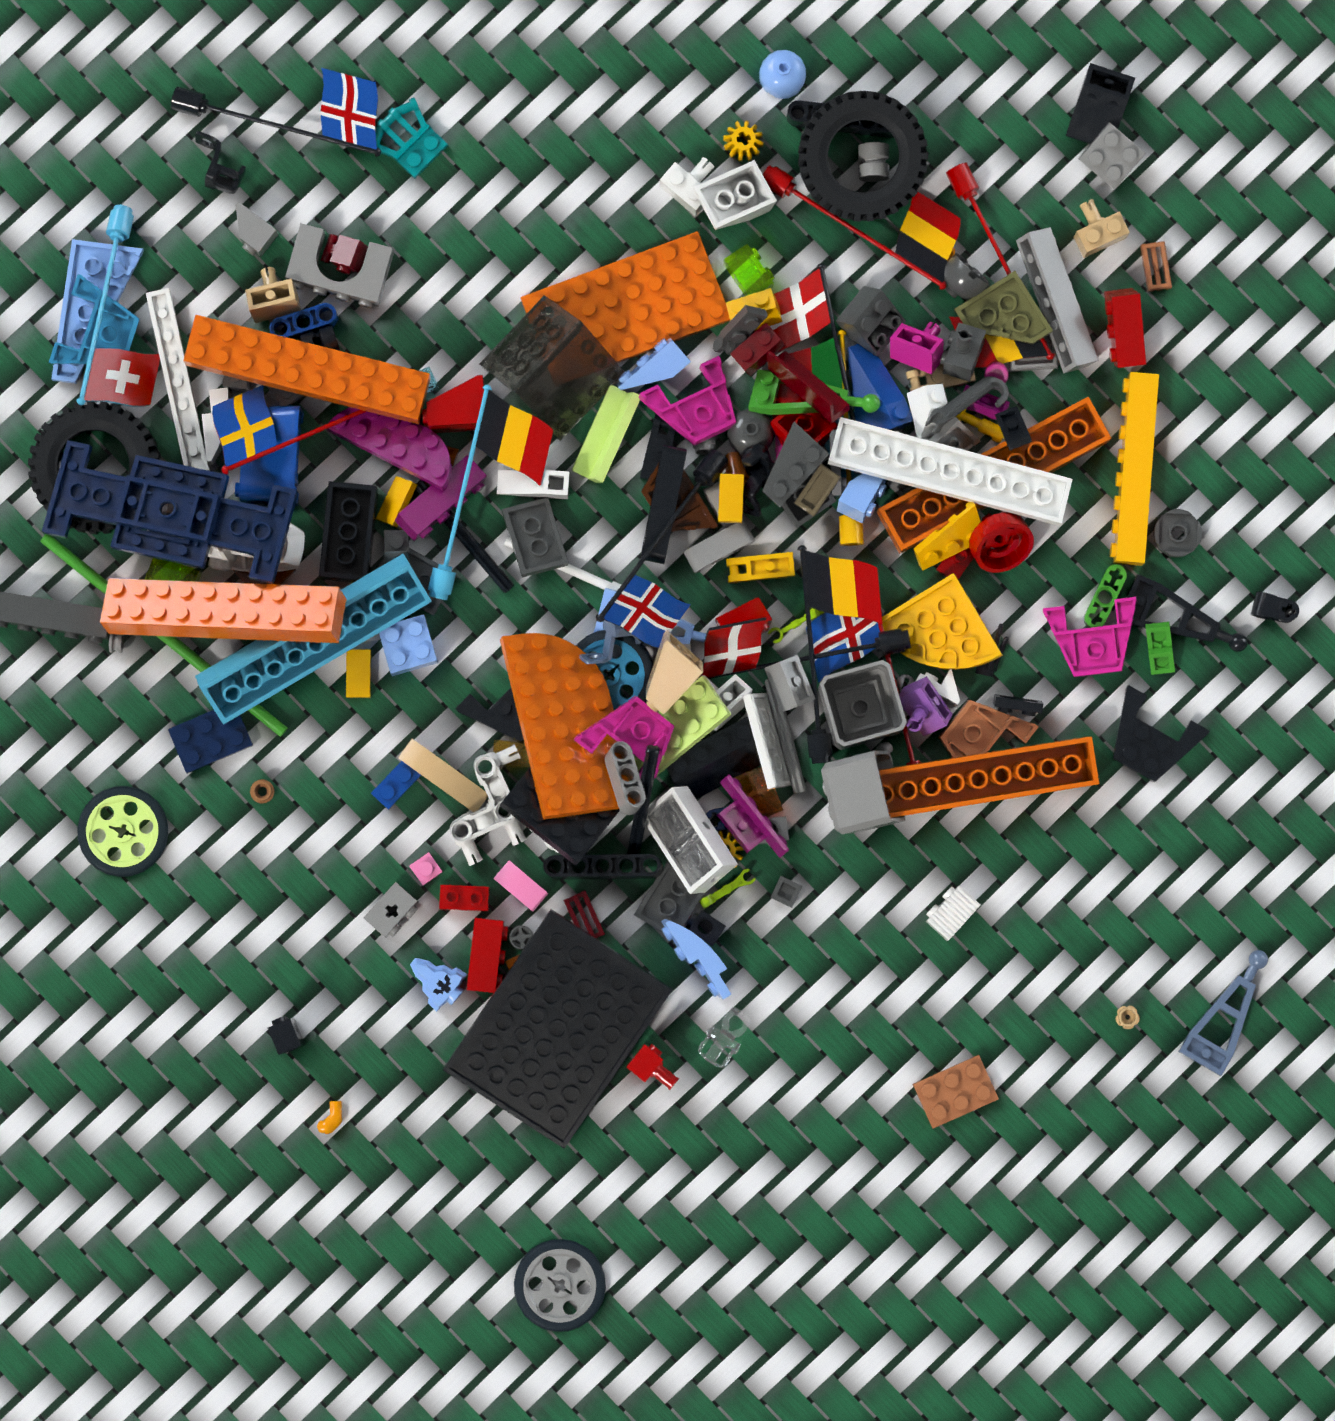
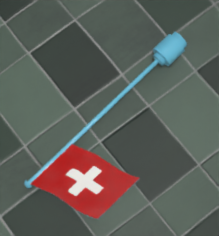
M115 205L114 209L110 211L106 234L114 242L80 397L76 399L79 405H84L86 401H105L130 407L149 406L152 400L160 362L159 354H142L118 348H95L118 242L129 239L134 219L133 210L125 205Z

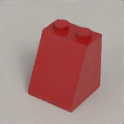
M477 375L426 402L427 409H422L424 426L435 433L475 431L484 394L483 386L485 383L483 375Z

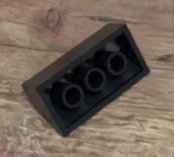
M748 716L698 742L667 767L666 771L674 786H688L694 797L698 799L721 787L720 782L727 775H730L732 778H738L761 766Z

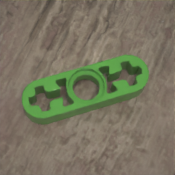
M1111 565L1104 572L1084 615V623L1088 628L1100 627L1105 624L1114 606V599H1117L1127 578L1126 570L1121 565ZM1118 570L1121 580L1117 579L1112 587L1104 586V582L1109 584L1112 579L1109 572ZM1106 590L1111 593L1112 600L1110 603L1104 604L1100 602L1098 596L1101 591ZM1098 607L1106 608L1107 611L1101 610L1098 616L1101 622L1092 624L1089 614H1095Z

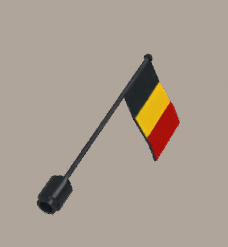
M801 545L797 550H800L816 723V730H811L812 735H807L809 758L812 759V764L831 762V756H833L831 733L826 734V729H821L810 608L832 615L864 618L883 625L878 568L857 560L826 557L807 551V548Z

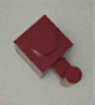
M330 234L320 261L327 264L332 262L337 266V271L350 275L351 272L359 273L363 266L368 246L358 239L343 235L338 237Z

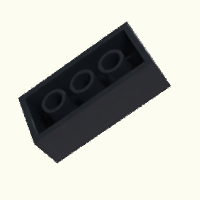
M329 481L319 568L321 580L354 583L370 573L378 500L377 486Z

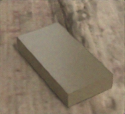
M821 463L794 504L814 517L841 476Z

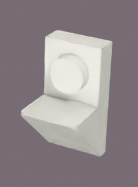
M949 669L941 684L937 682V677L928 672L925 675L922 673L918 675L916 681L927 676L943 700L955 707L958 705L960 698L952 669Z

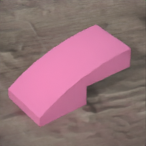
M508 861L493 878L532 912L548 895L542 887L511 861Z

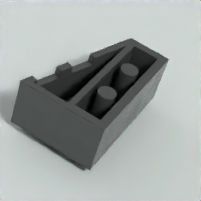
M793 422L762 490L779 508L829 455L796 422Z

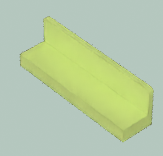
M613 385L608 387L573 465V472L595 483L604 482L639 404L638 394L634 392L627 393Z

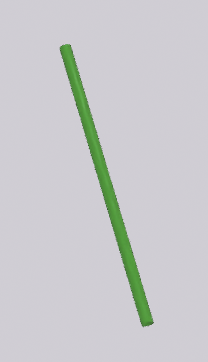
M47 534L43 536L40 541L43 545L102 593H106L107 580L53 536ZM157 636L198 671L203 672L211 667L208 662L177 637ZM259 704L248 710L279 737L287 731L288 728Z

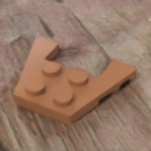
M967 700L941 733L939 739L951 758L988 752L1005 729L1022 743L1026 744L1039 726L972 700Z

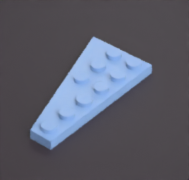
M72 239L57 338L58 343L80 349L94 303L72 296L71 293L78 274L103 291L113 247L112 244ZM118 245L107 295L114 301H119L144 252L142 248ZM54 364L51 379L53 381L77 384L86 364Z

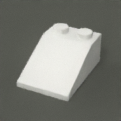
M755 160L693 187L715 230L749 221L769 212L777 202Z

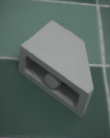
M238 201L235 206L239 236L244 244L242 248L252 256L256 253L262 257L278 236L275 228Z

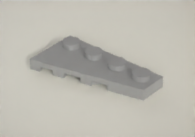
M956 417L944 424L939 433H935L928 439L929 441L963 450L970 444L975 446L981 442ZM890 480L886 482L900 497L916 489V487Z

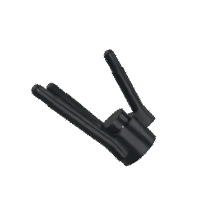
M999 624L994 638L997 646L1002 634L1003 624ZM1005 637L999 649L1002 654L1008 642V637ZM1001 657L986 664L976 666L975 673L993 677L994 672H997Z

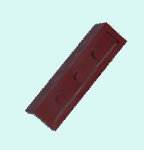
M770 350L767 352L768 370L830 423H833L850 410L849 404L786 350L778 356Z

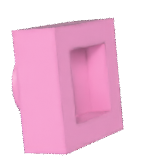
M429 852L409 866L423 886L443 872Z

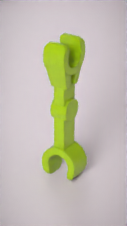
M812 608L810 610L811 620L816 619L824 612ZM806 614L782 629L777 627L771 628L768 631V635L774 631L780 633V638L774 640L773 643H780L783 640L784 633L801 626L806 621Z
M745 869L733 882L702 898L700 904L703 908H707L715 903L716 900L726 894H730L736 888L751 885L756 878H753L751 881H745L743 875L750 871V869Z

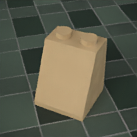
M668 630L663 634L646 686V699L648 700L646 704L653 711H660L662 714H665L703 673V661Z

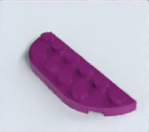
M352 407L347 408L342 412L338 413L328 423L337 420L341 417H344L348 414H351L355 411H358L359 409ZM365 412L326 429L328 432L442 491H445L448 486L452 472L449 451L443 440L435 432L421 424Z

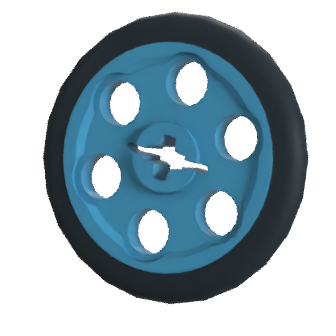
M606 631L594 632L582 639L576 646L586 654L591 651L602 653ZM633 636L615 638L614 645H619L622 648V655L617 659L612 657L606 663L596 664L604 678L607 676L606 669L609 671L616 669L613 674L615 679H608L606 681L614 710L634 696H637L644 702L647 701L646 686L653 667V660L642 642L636 644ZM631 661L639 665V672L635 675H630L627 672V664ZM626 684L632 686L634 691L632 697L628 699L621 695V688Z

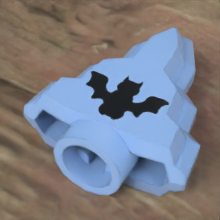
M415 958L410 964L415 977L423 983L422 991L429 997L428 1004L436 1012L446 1002L453 1005L464 991L460 985L467 974L459 968L450 969L446 965L435 966L430 961Z

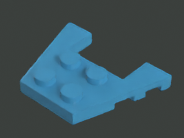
M80 274L77 275L71 295L94 303V308L80 349L78 350L55 342L48 362L50 364H87L103 291ZM108 295L95 348H118L129 351L140 319Z

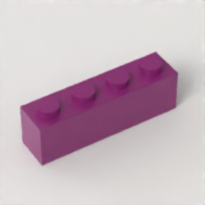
M468 455L452 467L451 478L445 491L431 485L398 513L395 522L414 542L419 537L422 539L426 538L433 531L431 528L437 522L442 524L449 518V512L454 507L457 509L469 458ZM474 461L472 462L462 506L468 501L466 498L471 493L476 495L485 486L483 482L487 475Z

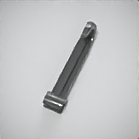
M995 377L982 378L941 409H934L929 415L925 426L935 423L936 426L932 433H939L944 424L993 389L1001 393V397L995 403V406L999 408L1008 399V387L1001 379Z

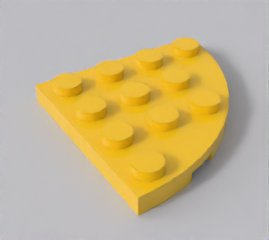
M954 573L882 617L884 631L899 628L902 630L908 629L911 648L906 649V652H901V654L923 665L940 669H966L986 664L1003 656Z

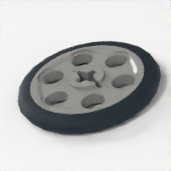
M566 1239L549 1240L532 1248L522 1258L514 1279V1294L523 1314L533 1324L554 1332L570 1331L589 1322L598 1312L604 1300L606 1290L605 1275L602 1265L596 1256L585 1246ZM551 1256L556 1260V1267L553 1270L544 1269L542 1261L545 1257ZM571 1258H576L580 1261L581 1267L576 1272H571L567 1269L566 1263ZM532 1277H539L543 1282L542 1288L537 1291L532 1290L529 1287V1280ZM548 1277L554 1281L565 1280L564 1286L572 1294L561 1289L559 1292L555 1291L556 1286ZM582 1280H586L591 1284V1290L587 1294H581L577 1290V1284ZM543 1299H549L553 1303V1309L548 1313L542 1312L539 1308V1303ZM569 1300L574 1301L578 1307L577 1311L574 1314L565 1313L563 1309L565 1302Z

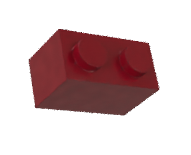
M764 323L732 351L730 355L751 376L767 362V352L769 350L777 354L786 345L771 327Z

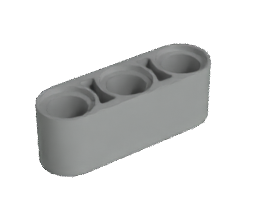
M742 520V523H735L690 547L683 553L694 573H698L749 546L756 540L745 520Z
M618 741L606 753L605 764L620 811L626 815H633L643 805L646 796L631 747L626 742ZM614 753H619L622 759L617 758ZM621 775H625L629 781L623 780ZM628 797L633 798L636 804L629 802Z

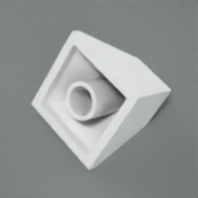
M943 384L925 385L907 393L918 438H931L935 434L932 431L936 424L930 423L928 426H925V423L934 409H941L948 404Z

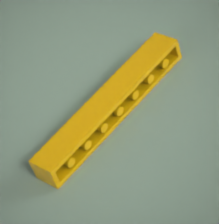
M1130 372L1127 378L1123 379L1122 392L1126 393V401L1121 403L1120 413L1121 416H1124V425H1120L1119 439H1122V449H1118L1117 463H1121L1120 472L1116 473L1115 486L1119 487L1118 496L1114 497L1113 509L1117 510V519L1112 521V533L1115 534V543H1111L1110 557H1114L1113 564L1142 566L1145 563L1159 374Z

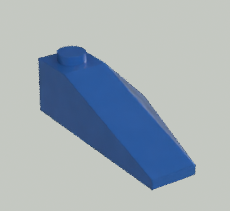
M859 344L848 347L849 376L852 377L853 387L851 396L863 398L867 394H875L880 400L879 409L873 413L864 411L862 407H855V420L892 431L903 429L913 422L906 399L879 356L873 355Z

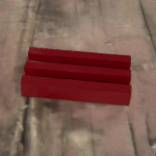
M586 891L563 900L575 925L580 927L570 904L573 901L579 910L588 933L595 938L605 935ZM582 897L598 929V932L595 934L579 901Z

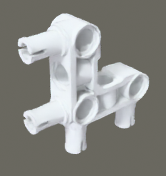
M515 744L498 753L489 752L485 755H480L474 761L475 774L479 784L483 785L488 795V803L486 807L461 815L452 821L450 825L452 838L455 844L462 848L469 866L475 864L471 856L472 854L477 863L483 860L474 840L476 837L500 826L505 827L513 846L519 844L515 834L518 835L521 843L527 840L518 820L511 814L502 816L498 813L501 802L510 792L500 771L501 767L521 758L519 753L516 752L518 750ZM483 760H488L491 762V769L485 773L479 771V763ZM458 824L467 826L468 830L465 835L458 836L454 833V829Z

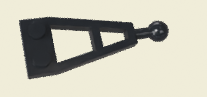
M1139 574L1136 575L1127 597L1137 598L1132 625L1146 629L1145 624L1154 623L1145 621L1154 596L1158 592L1184 609L1177 627L1170 626L1172 635L1207 642H1214L1216 638L1228 643L1229 647L1235 652H1241L1246 649L1248 640L1245 635L1241 633L1231 635L1219 630L1220 623L1162 584ZM1191 615L1210 627L1208 634L1185 629Z

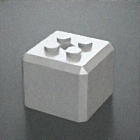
M884 660L824 676L817 688L833 745L840 750L897 735L907 723L891 666ZM863 701L867 706V711L864 714H857L853 709L855 702Z
M871 751L824 764L821 769L823 791L828 798L830 818L833 820L835 830L839 833H859L905 821V816L891 818L879 769L894 767L889 751Z

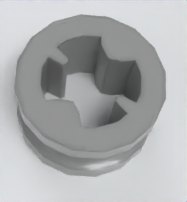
M110 634L109 652L113 653L117 650L118 653H122L124 635Z

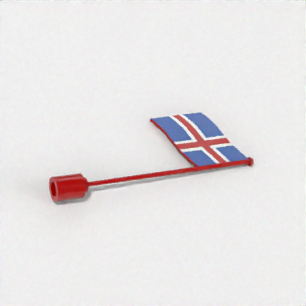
M824 613L811 622L814 654L875 643V638L879 637V632L884 631L883 625L864 618ZM875 648L815 659L818 683L822 681L824 676L863 658ZM886 655V656H885V657H886V661H887V663H889L890 666H891L892 673H893V676H894V680H895V683H896V678H895V674H894V670H893V666H892V662H891V657H890V655ZM905 725L903 733L910 762L906 763V765L920 763V760L915 761L907 725Z

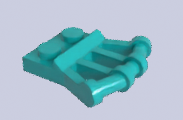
M413 97L409 99L408 103L396 108L392 107L388 111L389 114L383 120L380 119L376 123L375 133L377 148H380L381 153L392 157L416 179L448 147V144L425 122L416 99ZM414 111L421 128L416 131L402 115ZM395 121L412 136L406 143L390 129V126ZM384 133L400 147L398 151L379 144Z

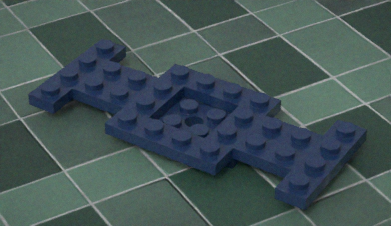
M67 440L42 528L44 534L67 539L73 516L116 525L110 545L112 549L205 569L211 546L254 555L249 578L274 584L299 493L296 489L273 485L268 507H262L225 499L229 476L204 469L138 455L135 456L130 476L127 475V477L87 469L92 447L87 444ZM173 504V512L169 515H163V506Z

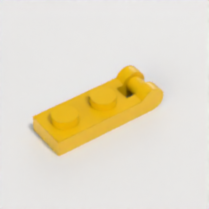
M793 552L726 559V566L729 567L730 571L728 583L795 577ZM740 565H746V573L739 574Z

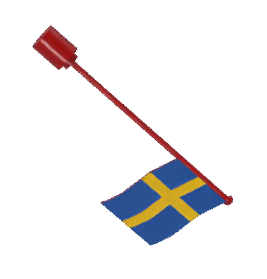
M264 385L216 404L212 408L213 423L223 448L225 465L222 467V473L227 475L229 474L228 471L367 411H355L277 445L274 423L264 398Z

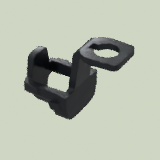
M197 131L195 142L215 150L213 161H211L205 176V187L212 190L218 189L229 194L236 193L244 177L246 166L242 165L239 172L218 164L221 155V142L211 135ZM222 174V175H225V176L230 177V178L235 179V180L232 181V180L227 179V178H225V177H222V176H220V175Z
M758 444L753 448L745 449L741 455L742 464L745 465L747 473L751 475L743 487V512L756 517H760L762 512L755 495L768 479L775 464L771 459L768 448ZM746 499L754 506V509L749 508L745 504Z

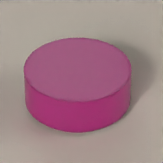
M993 362L986 367L985 377H995L1001 379L1004 383L1007 382L1009 374L1004 364Z

